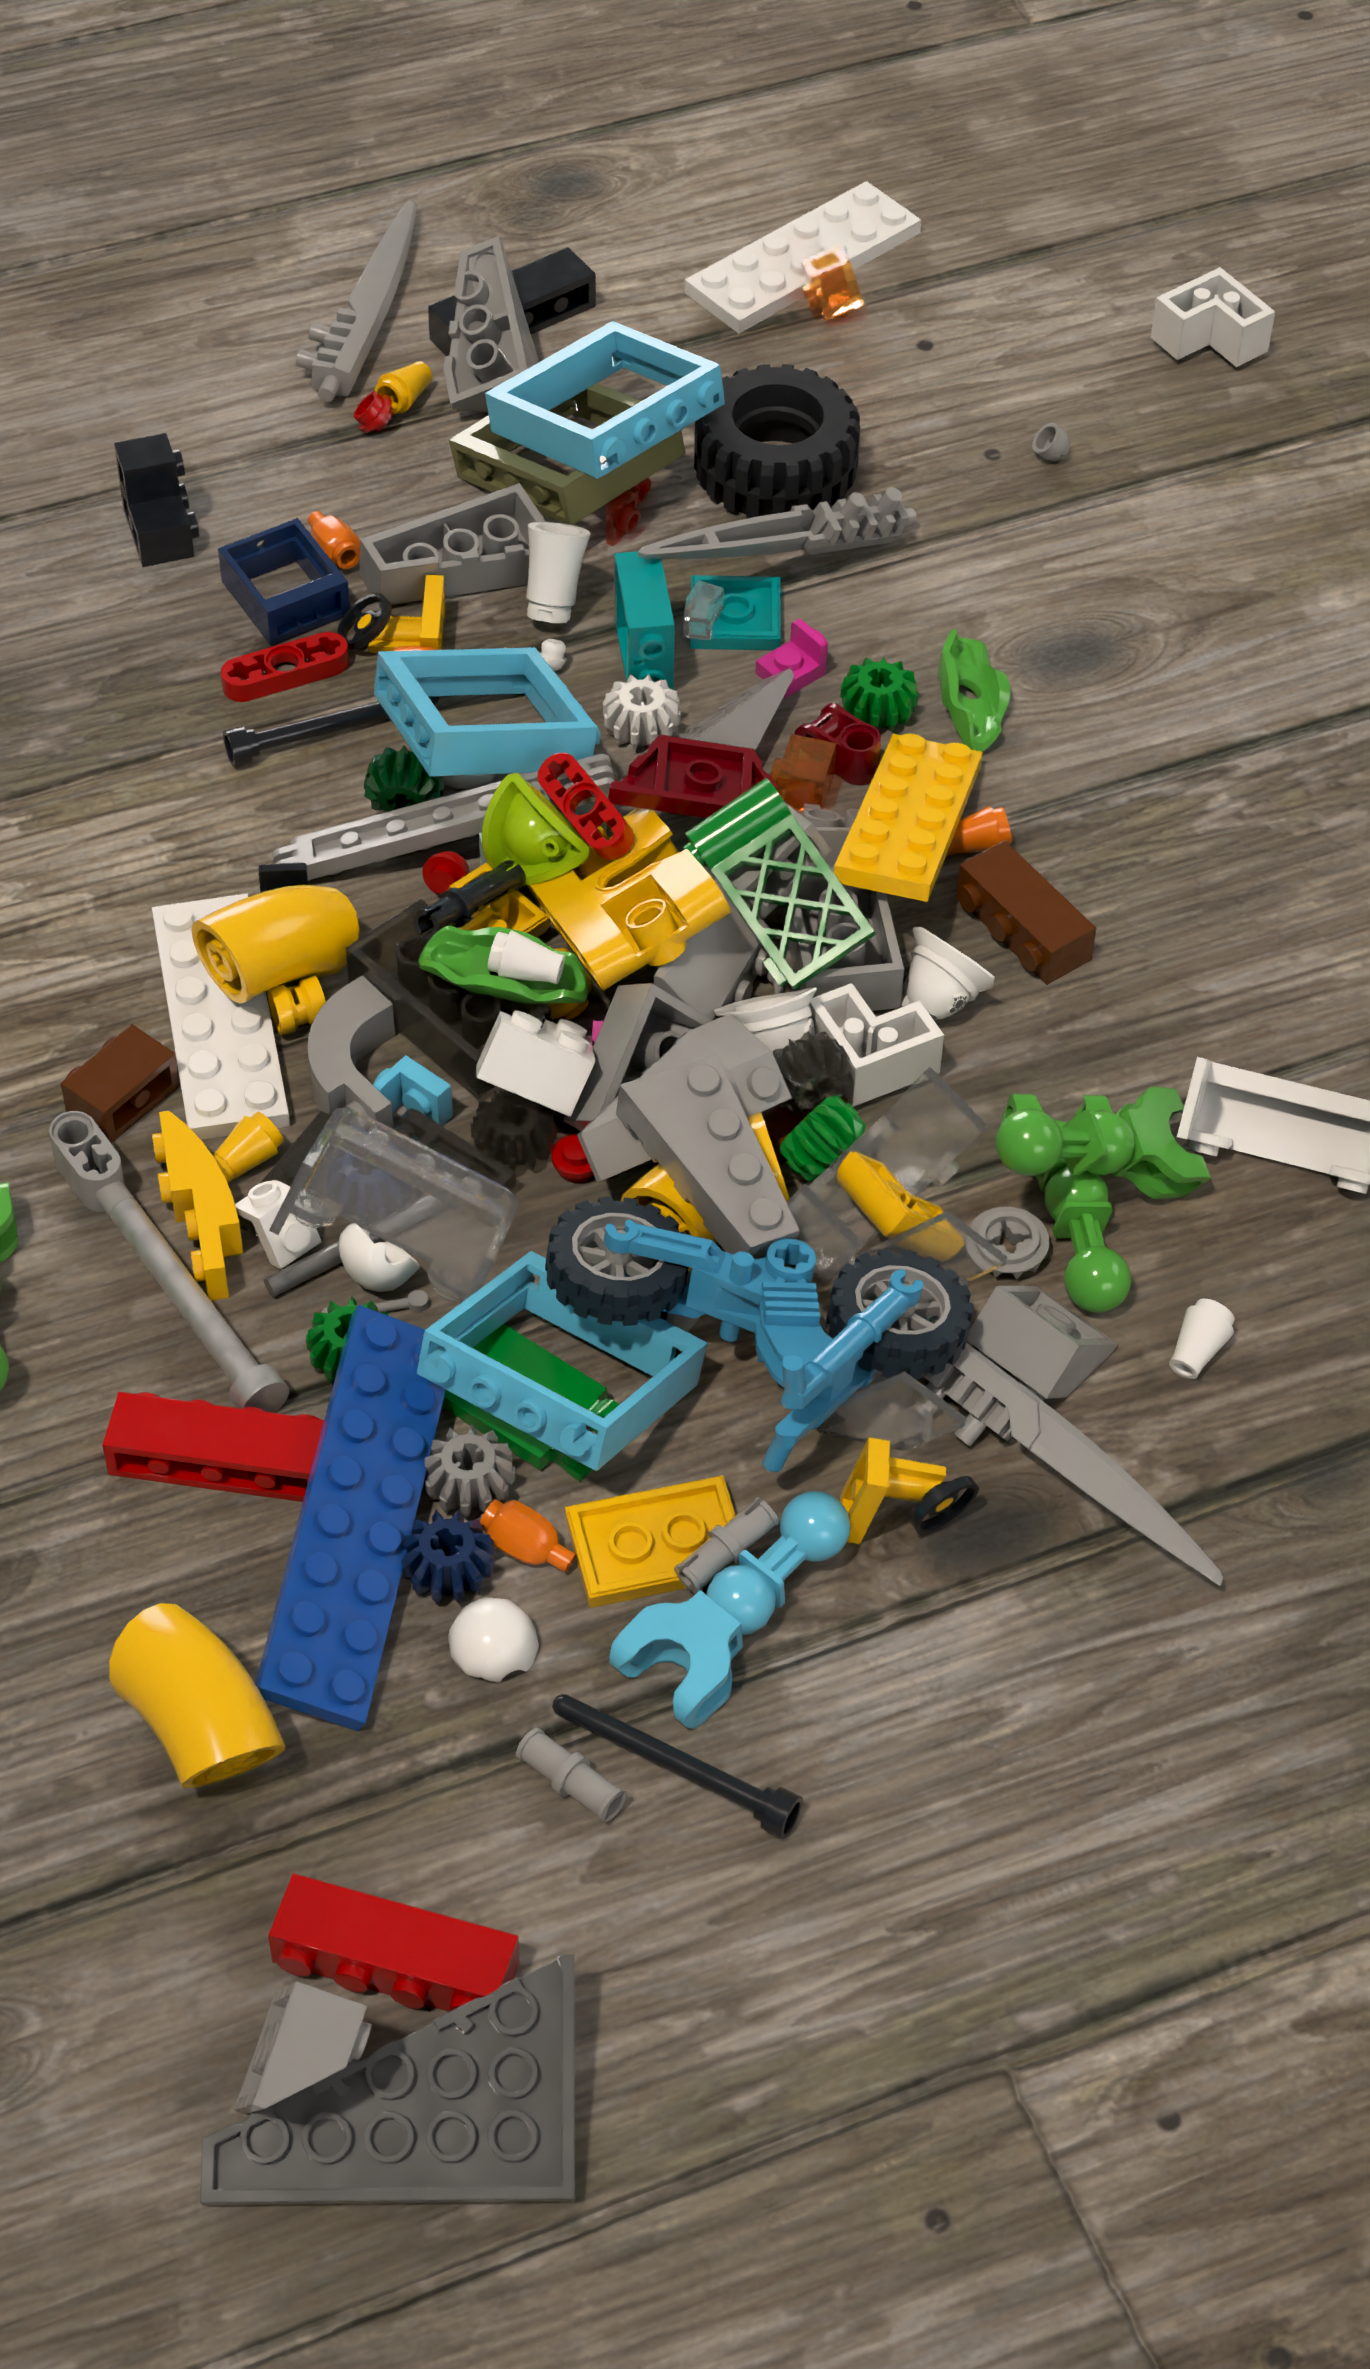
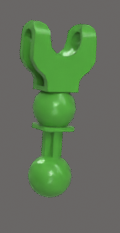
M1150 1087L1137 1098L1135 1104H1126L1116 1113L1106 1110L1095 1112L1084 1110L1062 1127H1059L1057 1122L1043 1111L1022 1109L1004 1119L996 1134L995 1144L1000 1160L1009 1170L1023 1176L1042 1174L1051 1169L1059 1158H1064L1072 1175H1080L1086 1170L1103 1176L1112 1173L1113 1177H1125L1132 1181L1140 1191L1153 1199L1186 1196L1212 1179L1203 1156L1184 1150L1171 1133L1169 1120L1176 1113H1181L1184 1110L1179 1092L1174 1088Z
M1011 1094L1002 1116V1122L1010 1114L1022 1109H1036L1043 1111L1035 1095ZM1083 1095V1103L1075 1113V1116L1084 1110H1091L1093 1112L1098 1110L1112 1112L1107 1097L1103 1095ZM1055 1120L1059 1127H1062L1064 1124L1067 1123ZM1059 1158L1051 1169L1042 1174L1035 1175L1038 1180L1040 1190L1045 1191L1044 1205L1051 1218L1055 1220L1052 1228L1054 1237L1071 1238L1075 1255L1071 1258L1065 1270V1289L1069 1298L1081 1309L1093 1313L1107 1312L1116 1308L1125 1300L1131 1287V1272L1127 1262L1119 1253L1105 1247L1102 1236L1113 1212L1112 1205L1108 1202L1109 1189L1100 1175L1093 1174L1087 1170L1080 1175H1072L1069 1172L1065 1159Z

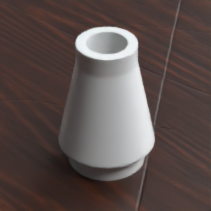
M513 930L509 934L498 932L491 947L488 970L508 979L544 981L558 984L565 964V955L555 953Z
M1199 1299L1195 1306L1188 1307L1174 1354L1169 1361L1171 1369L1184 1378L1196 1379L1202 1368L1233 1336L1234 1330L1232 1325L1235 1318L1232 1312L1224 1305L1211 1299Z

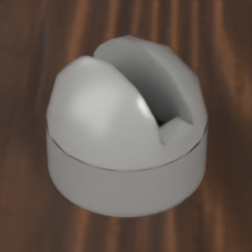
M1048 423L1036 433L1032 448L1043 459L1055 462L1061 459V455L1069 453L1071 442L1067 433L1056 423Z

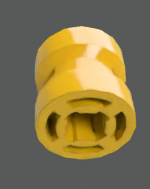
M315 975L301 979L296 986L288 988L281 984L267 990L271 1014L280 1036L295 1032L300 1025L307 1023L312 1025L315 1016L326 1003L322 987Z

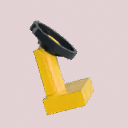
M426 575L422 617L391 616V603L382 594L372 593L362 597L348 609L340 621L337 633L346 639L348 628L353 619L357 617L358 619L354 625L356 633L352 640L346 639L348 649H359L369 644V653L377 654L379 651H392L401 646H428L442 650L445 618L444 575ZM382 602L383 604L382 610L376 613L372 610L362 612L364 608L373 603Z
M869 1437L840 1495V1502L846 1508L850 1518V1535L847 1542L861 1543L884 1496L920 1502L910 1517V1523L918 1533H927L945 1525L963 1512L976 1498L979 1486L971 1476H963L952 1481L943 1482L946 1477L945 1466L890 1457V1441ZM962 1489H966L962 1496L957 1500V1494ZM929 1513H931V1515H936L930 1519L922 1521L924 1517Z

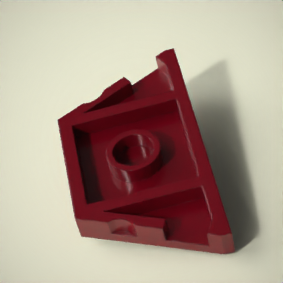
M659 735L648 746L647 752L639 755L629 765L628 774L620 782L614 780L610 784L608 800L616 805L668 812L674 815L682 814L708 818L765 778L772 783L776 790H778V786L772 776L763 770V763L752 748Z

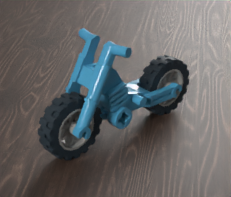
M599 1197L598 1202L591 1204L588 1200L582 1201L575 1205L574 1211H564L558 1217V1225L553 1224L550 1231L545 1263L547 1284L550 1290L556 1289L557 1300L564 1306L570 1304L574 1307L573 1313L586 1319L590 1315L598 1318L597 1323L612 1325V1321H622L623 1326L638 1325V1320L645 1318L648 1322L654 1321L661 1317L662 1311L694 1319L707 1314L721 1320L719 1334L726 1341L733 1342L738 1340L742 1328L754 1332L756 1352L758 1353L757 1361L764 1362L772 1378L784 1387V1393L781 1398L782 1406L787 1409H793L776 1425L775 1436L763 1458L762 1464L770 1472L781 1471L794 1445L810 1430L819 1427L858 1389L865 1388L872 1381V1376L877 1371L883 1372V1377L897 1379V1375H907L908 1380L921 1379L923 1374L928 1372L934 1376L943 1372L947 1363L950 1365L956 1363L960 1358L961 1350H964L974 1310L973 1303H969L971 1293L966 1284L960 1285V1276L951 1268L943 1269L940 1267L941 1262L930 1256L926 1259L916 1257L917 1252L903 1250L902 1254L892 1253V1249H881L877 1251V1255L870 1256L867 1252L857 1256L854 1264L846 1263L840 1269L839 1277H835L826 1317V1323L830 1324L828 1336L819 1323L820 1312L819 1302H817L816 1283H812L816 1254L808 1244L800 1240H778L770 1245L767 1256L760 1259H754L750 1253L743 1251L731 1254L722 1251L713 1240L679 1232V1223L671 1216L665 1218L661 1215L660 1208L651 1204L645 1207L637 1204L638 1200L624 1197L623 1201H613V1197ZM587 1263H592V1264H597V1265L591 1267V1266H590L589 1264H587ZM651 1263L654 1265V1267L650 1270L641 1266L644 1264ZM784 1263L796 1265V1268L784 1267ZM692 1267L689 1286H687L686 1279L688 1274V1268ZM933 1317L936 1322L933 1324L924 1318Z

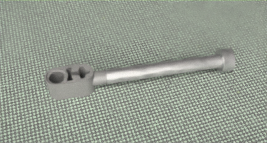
M69 1111L58 1115L49 1127L57 1170L86 1208L108 1214L233 1383L229 1396L237 1408L257 1407L271 1413L278 1411L289 1396L288 1385L272 1365H259L126 1188L120 1155L88 1114L80 1111Z

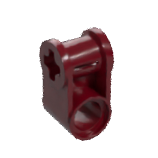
M829 703L821 709L820 717L811 724H802L794 732L795 743L807 759L819 763L852 785H866L872 782L880 764L881 735L874 726L851 715L840 705Z

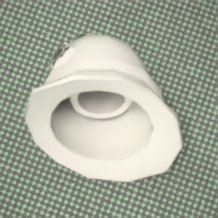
M922 927L913 928L916 947L911 952L913 959L902 987V1007L920 1000L933 1020H941L963 1009L968 1001H974L979 992L993 988L995 976L926 929Z
M812 987L798 991L754 997L730 1003L713 1011L719 1018L731 1013L772 1051L781 1074L792 1075L799 1072L803 1067L809 1048L814 1043V1022L812 1019H809V1016L812 1014L809 1003L817 988Z

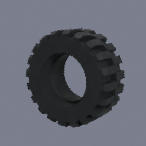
M770 364L758 365L754 370H748L746 367L737 370L731 378L727 375L722 378L725 404L695 421L694 469L696 470V478L700 486L705 491L707 490V494L717 504L723 502L724 508L735 515H738L739 512L746 514L748 519L790 512L792 506L805 504L814 510L820 502H828L831 508V503L835 504L837 500L842 499L847 494V491L854 484L858 468L860 416L858 409L853 404V400L843 388L838 390L839 386L835 381L827 376L824 378L818 377V373L808 368H805L804 371L794 368V365L782 364V367H770ZM779 441V442H787V443H791V444H787V445H772V444H766V443H762V442Z

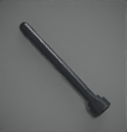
M428 696L435 706L438 703L439 696ZM378 701L255 732L253 728L245 730L243 726L224 730L223 741L231 765L235 767L251 763L253 757L260 755V750L390 717Z
M561 1694L553 1700L552 1708L558 1716L753 1811V1818L761 1822V1829L784 1839L795 1825L803 1804L802 1796L783 1787H779L777 1790L767 1787L763 1791L569 1695Z

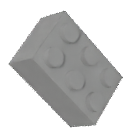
M828 865L834 872V865ZM808 875L801 882L798 899L824 903L828 883L823 877ZM843 885L874 929L876 935L800 986L798 990L816 987L817 990L813 996L814 998L852 983L871 1011L900 1008L904 967L886 893ZM834 893L832 904L843 906ZM781 905L780 909L785 925L788 906ZM796 908L791 932L818 936L822 912ZM830 913L825 938L845 940L860 928L851 916ZM789 941L788 946L793 970L796 973L812 962L816 945ZM823 946L822 955L830 950L831 947Z

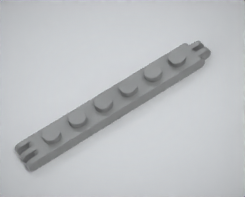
M597 754L576 760L608 798L610 784L615 779L609 756ZM538 771L521 775L538 789L559 812H562L539 784ZM565 773L557 778L566 790L574 785ZM502 781L297 836L290 841V845L273 851V863H305L307 865L308 880L326 875L338 874L344 870L366 864L382 862L388 858L410 852L426 850L433 846L465 837H474L482 832L487 807ZM586 798L577 807L594 803L596 798Z

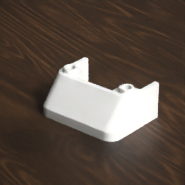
M1197 1057L1177 1134L1179 1138L1190 1140L1188 1150L1217 1156L1219 1147L1338 1176L1337 1187L1367 1194L1368 1186L1370 1185L1369 1100Z

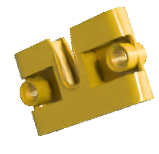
M636 808L623 816L633 829L634 842L630 850L622 857L615 860H604L589 846L588 859L576 868L554 879L527 885L542 911L550 917L551 923L603 991L647 964L661 966L674 961L684 952L687 945L686 940L732 913L718 885L688 849L681 852L676 849L669 838L673 835L671 830L654 810ZM599 826L598 830L603 834L606 840H609L610 838L608 837L604 828Z

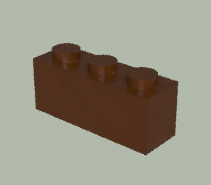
M1005 840L960 864L956 897L961 906L966 911L972 912L984 923L991 935L997 941L1003 942L1019 958L1023 967L1030 972H1034L1046 985L1092 960L1097 928Z

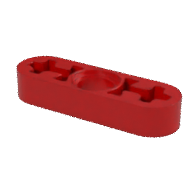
M321 632L232 658L225 662L221 668L223 693L230 700L248 702L339 675L349 665L347 641L338 633ZM283 662H290L296 665L290 671L274 669L277 664Z
M556 753L548 757L541 764L538 771V782L601 859L615 860L625 855L634 842V832L631 826L572 755ZM563 773L574 784L567 790L557 779ZM589 797L596 798L594 807L588 813L583 815L575 814L576 808L582 800ZM604 822L614 833L613 837L609 840H606L598 830V827Z

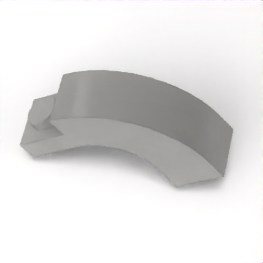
M363 975L337 991L326 1001L315 1016L310 1028L307 1045L311 1089L319 1110L331 1125L346 1116L348 1122L356 1131H364L372 1140L377 1136L378 1140L382 1143L394 1135L392 1104L356 1067L365 1055L395 1037L393 1004Z

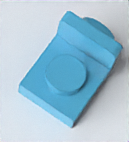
M406 1055L392 1068L383 1070L373 1084L391 1102L392 1112L403 1104L413 1116L420 1119L424 1118L439 1129L453 1117L451 1085Z

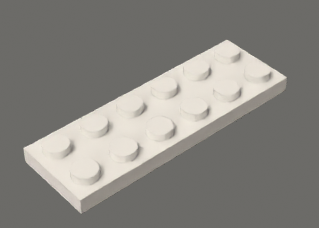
M866 181L685 279L684 293L739 334L920 234L921 219Z
M248 893L152 907L187 1126L201 1140L229 1136L243 1116L251 1117L257 1111L269 1118L277 1128L290 1127L288 1107L266 991L244 1003L239 1004L231 1000L218 988L207 973L198 956L192 938L193 922L218 909L247 898Z

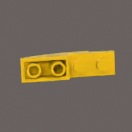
M159 1112L162 1132L152 1134L156 1164L167 1163L168 1172L158 1173L162 1204L173 1203L175 1222L186 1221L189 1241L199 1240L201 1250L190 1251L194 1279L197 1282L206 1281L207 1294L211 1301L229 1298L223 1257L243 1254L240 1224L232 1193L216 1159L203 1141L172 1112Z

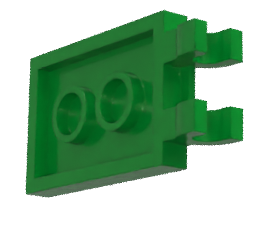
M506 1324L501 1325L473 1347V1349L602 1418L620 1405L618 1402L607 1398L606 1387ZM448 1390L445 1391L442 1404L444 1409L467 1424H473L475 1429L483 1434L494 1430L495 1435L498 1437V1444L508 1443L512 1453L540 1471L550 1461H553L580 1482L592 1471L590 1467ZM586 1425L588 1428L592 1429L598 1434V1431L596 1429Z

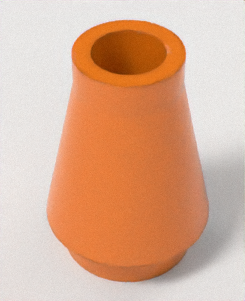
M989 805L960 820L946 856L958 853L984 852L1004 840L1008 844L1012 843L1011 830L1004 808L992 809Z

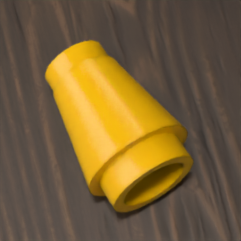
M417 361L414 364L380 376L374 391L380 396L387 395L392 400L390 410L393 414L404 413L432 382L433 374L427 364Z
M257 1111L251 1117L243 1116L214 1153L213 1157L216 1159L227 1183H230L233 1179L238 1178L277 1155V1147L284 1142V1139L272 1121Z

